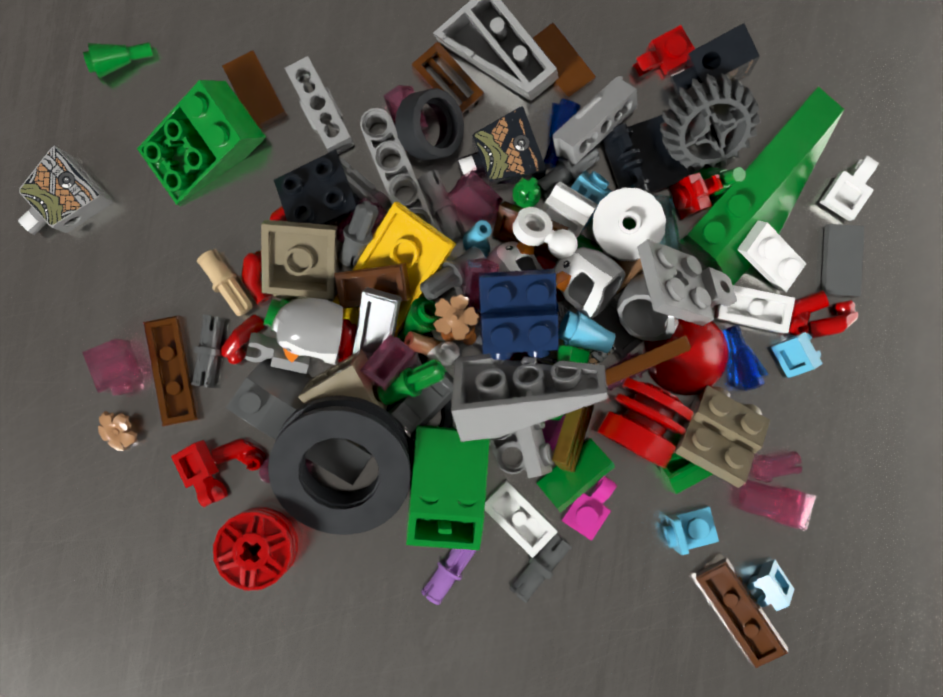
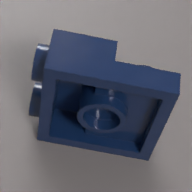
M554 269L479 273L483 354H490V357L495 360H507L513 356V352H527L530 357L543 358L550 354V350H558V313L556 310V273Z

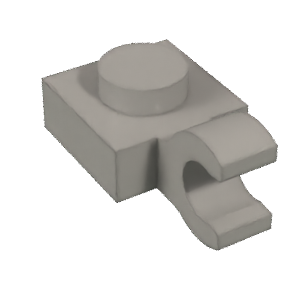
M251 333L246 360L262 362L266 359H272L270 367L307 373L310 356H299L291 363L286 358L283 347L277 343V337L274 339L260 333Z

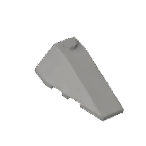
M490 354L458 357L455 360L451 411L461 442L498 438L608 399L604 365L559 361L554 365L538 364L536 358L524 357L522 362L495 360L490 357Z

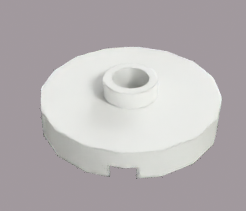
M625 187L609 193L600 201L593 215L592 232L597 244L605 254L621 261H635L640 259L637 246L647 239L657 243L661 242L665 234L666 218L661 204L652 194L639 188ZM625 218H632L636 223V227L628 230L624 228L622 221Z

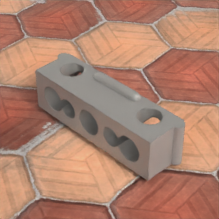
M307 56L285 67L301 99L299 102L313 130L318 131L328 152L336 149L338 154L355 146L341 119L342 113L329 88L324 87L309 57ZM305 77H310L309 82L312 88L315 89L311 93H308L309 90L305 83H301ZM325 103L322 109L314 110L316 104ZM331 119L333 128L340 130L336 137H328L330 130L324 124L326 120Z
M622 76L613 79L553 134L556 156H563L576 165L614 127L618 126L638 107L637 88L626 83Z

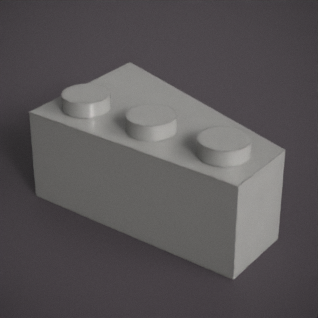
M470 0L433 32L442 46L530 101L535 99L558 79L557 68L502 0Z

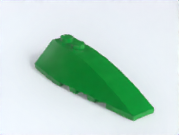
M818 86L745 166V179L732 184L724 191L678 242L706 267L726 274L731 279L732 285H735L752 266L737 249L757 221L768 222L780 234L834 131L844 108Z

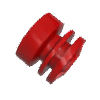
M627 377L621 386L634 394V398L631 399L620 393H617L615 399L627 409L626 413L622 415L607 411L597 432L646 460L666 468L676 447L664 437L665 432L668 430L684 435L686 429L672 419L676 416L691 422L695 413L670 392L652 383L641 382Z
M272 504L256 505L228 519L218 530L213 544V561L220 576L231 586L245 591L262 590L275 584L298 560L302 549V532L296 519L285 509ZM258 543L261 549L258 553L252 555L249 549L252 545Z

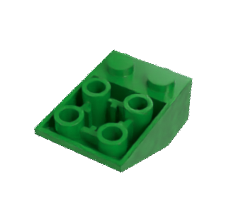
M199 80L137 150L175 204L180 205L243 161L266 137L226 81Z
M417 425L406 524V545L480 550L485 514L490 439L461 442L457 428Z

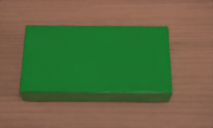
M590 438L582 445L575 472L562 470L556 466L552 472L548 473L536 484L561 513L616 466Z

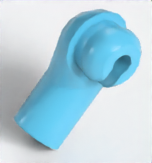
M478 221L463 236L465 250L467 251L470 247L475 246L482 251L485 258H487L491 251L490 244L486 238L490 236L492 229L487 221Z

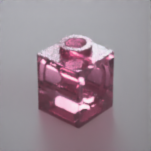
M114 339L82 352L98 393H112L113 397L123 395L135 389L134 383L144 380L129 340Z

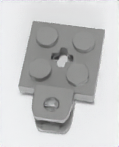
M649 239L637 246L654 311L704 326L714 320L713 316L715 313L712 311V307L717 304L730 306L737 302L731 279L723 272L710 267L702 271V267L696 257Z

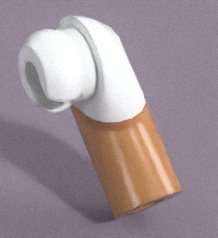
M412 331L407 334L404 341L405 349L421 353L431 360L437 359L441 362L442 366L454 364L460 354L458 346L453 342H443Z

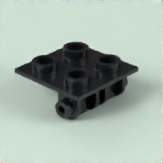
M663 115L631 126H627L626 123L614 127L613 132L609 133L602 140L619 189L625 187L639 188L645 192L652 193L670 187L689 176L687 168L681 165L679 160L676 161L671 157L668 152L669 149H666L662 142L663 134L660 131V124L664 122Z
M336 149L274 179L287 222L329 225V222L336 223L338 218L349 213L354 214L356 206L361 204L358 196L352 193Z

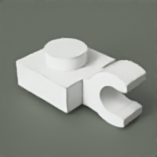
M868 155L863 160L859 159L850 174L842 171L837 175L820 203L847 221L854 220L874 191L865 183L879 163Z

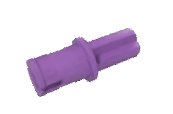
M452 549L445 560H439L437 563L438 569L421 590L423 596L427 595L426 599L436 605H440L455 581L462 579L461 572L477 550Z

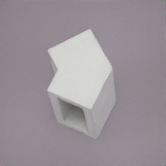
M559 182L554 187L541 210L551 220L569 227V231L577 238L598 204L564 183Z

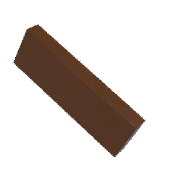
M176 315L143 322L162 426L200 420L201 416L196 389L194 385H191L193 373L182 316Z
M686 335L605 370L607 386L689 351L691 345Z
M727 557L696 573V580L756 668L788 653L787 645Z

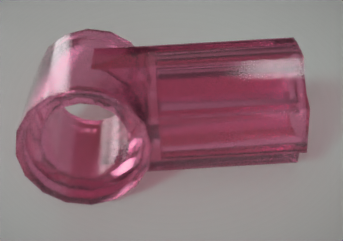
M747 479V482L739 489L737 508L745 512L772 518L774 522L807 531L816 496L786 487L780 489Z

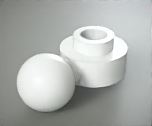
M535 207L524 208L519 212L513 223L514 235L526 245L539 246L545 242L548 244L551 254L560 259L572 256L577 250L578 241L576 236L566 229L554 231L550 217L541 209Z

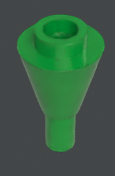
M150 42L132 46L88 43L89 51L83 52L89 72H96L99 79L130 64L133 60L154 56Z
M705 166L694 173L700 172L703 180L719 174L723 189L709 195L710 201L717 199L732 184L743 181L746 176L744 169L741 167L727 170Z
M419 297L412 302L403 329L395 338L397 345L404 347L405 338L410 331L423 335L436 329L434 326L435 321L442 318L435 314L436 302L425 297Z

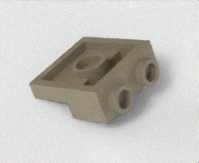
M264 220L261 223L262 293L273 294L274 297L279 299H289L294 296L324 300L334 299L337 293L334 273L339 272L337 226Z
M707 385L693 400L690 409L695 414L691 422H685L684 428L686 431L684 435L681 434L674 453L740 488L747 482L755 453L763 447L770 420L761 415L762 412L757 406L753 404L742 405L731 399L730 393L725 388Z

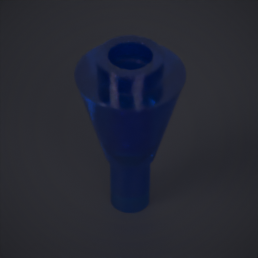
M561 99L559 104L552 103L549 132L550 143L544 157V163L552 166L557 165L559 157L555 153L553 134L580 110V104L567 99Z
M734 325L725 329L733 349L732 360L735 387L743 386L744 391H749L765 385L764 378L770 376V374L750 346L746 344L740 326Z

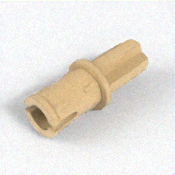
M216 249L203 253L197 259V263L213 283L212 289L214 292H220L237 316H242L253 308L251 301L237 282L239 276L237 273L231 272Z

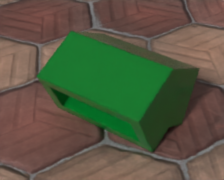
M676 453L672 455L666 468L660 467L671 492L675 494L713 475Z

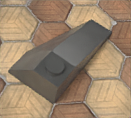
M266 359L245 378L226 409L276 440L285 421L298 408L305 405L298 396L312 377L308 371L304 374L270 367L272 359ZM338 438L317 442L306 452L307 459L352 486L373 456L363 445L349 439Z

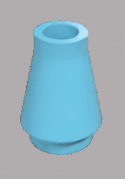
M568 311L559 326L558 338L564 340V344L568 346L597 350L607 354L614 344L615 333L608 331L580 311L576 313Z

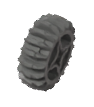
M722 73L716 80L713 76L707 74L703 83L692 79V87L688 90L679 87L681 96L678 99L669 98L671 109L662 111L664 122L660 124V131L663 134L662 142L666 149H669L668 152L673 159L679 160L685 168L692 165L697 171L704 165L714 168L718 162L726 166L727 159L731 156L739 158V150L741 148H750L748 138L757 136L755 125L761 122L759 119L760 115L757 113L760 110L759 105L753 97L752 91L747 86L745 87L740 80L735 77L729 79L728 76Z

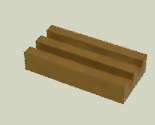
M594 404L566 413L552 457V461L560 469L575 472Z

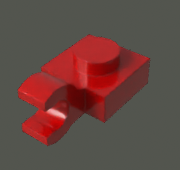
M679 25L651 40L648 45L651 51L639 56L636 59L637 63L633 64L632 67L638 78L645 76L658 67L661 68L664 75H667L684 66L688 54L695 48L682 25Z
M699 172L689 175L670 186L673 203L678 209L681 220L692 217L712 206L709 195L723 189L719 174L703 180Z
M204 440L195 442L171 456L185 488L194 486L198 502L203 508L228 496L224 484L212 476L218 473L219 470Z

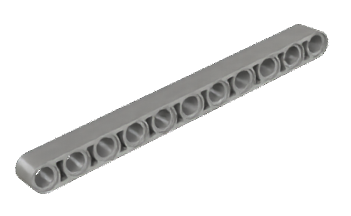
M381 108L369 109L361 117V130L391 204L394 202L401 203L437 229L406 152L398 139L391 116ZM376 122H382L387 125L385 132L380 135H373L369 130ZM389 154H396L401 158L399 164L393 168H387L382 165L383 159ZM402 186H409L414 190V194L409 200L401 201L395 197L396 191ZM453 286L455 289L453 296L463 294L461 287ZM438 298L432 299L436 303L440 301ZM477 326L475 327L477 340L474 344L465 345L463 341H451L458 346L460 351L459 357L469 347L476 348L483 354L481 336ZM517 431L498 438H490L489 445L502 471L508 474H517L526 468L523 455L521 461L515 466H507L502 461V453L505 449L516 447L521 451Z

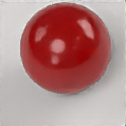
M678 319V326L670 339L654 342L645 340L643 354L685 335L691 345L690 350L647 368V372L659 387L672 394L681 396L696 395L707 385L713 387L721 379L728 364V344L723 332L713 321L701 326Z

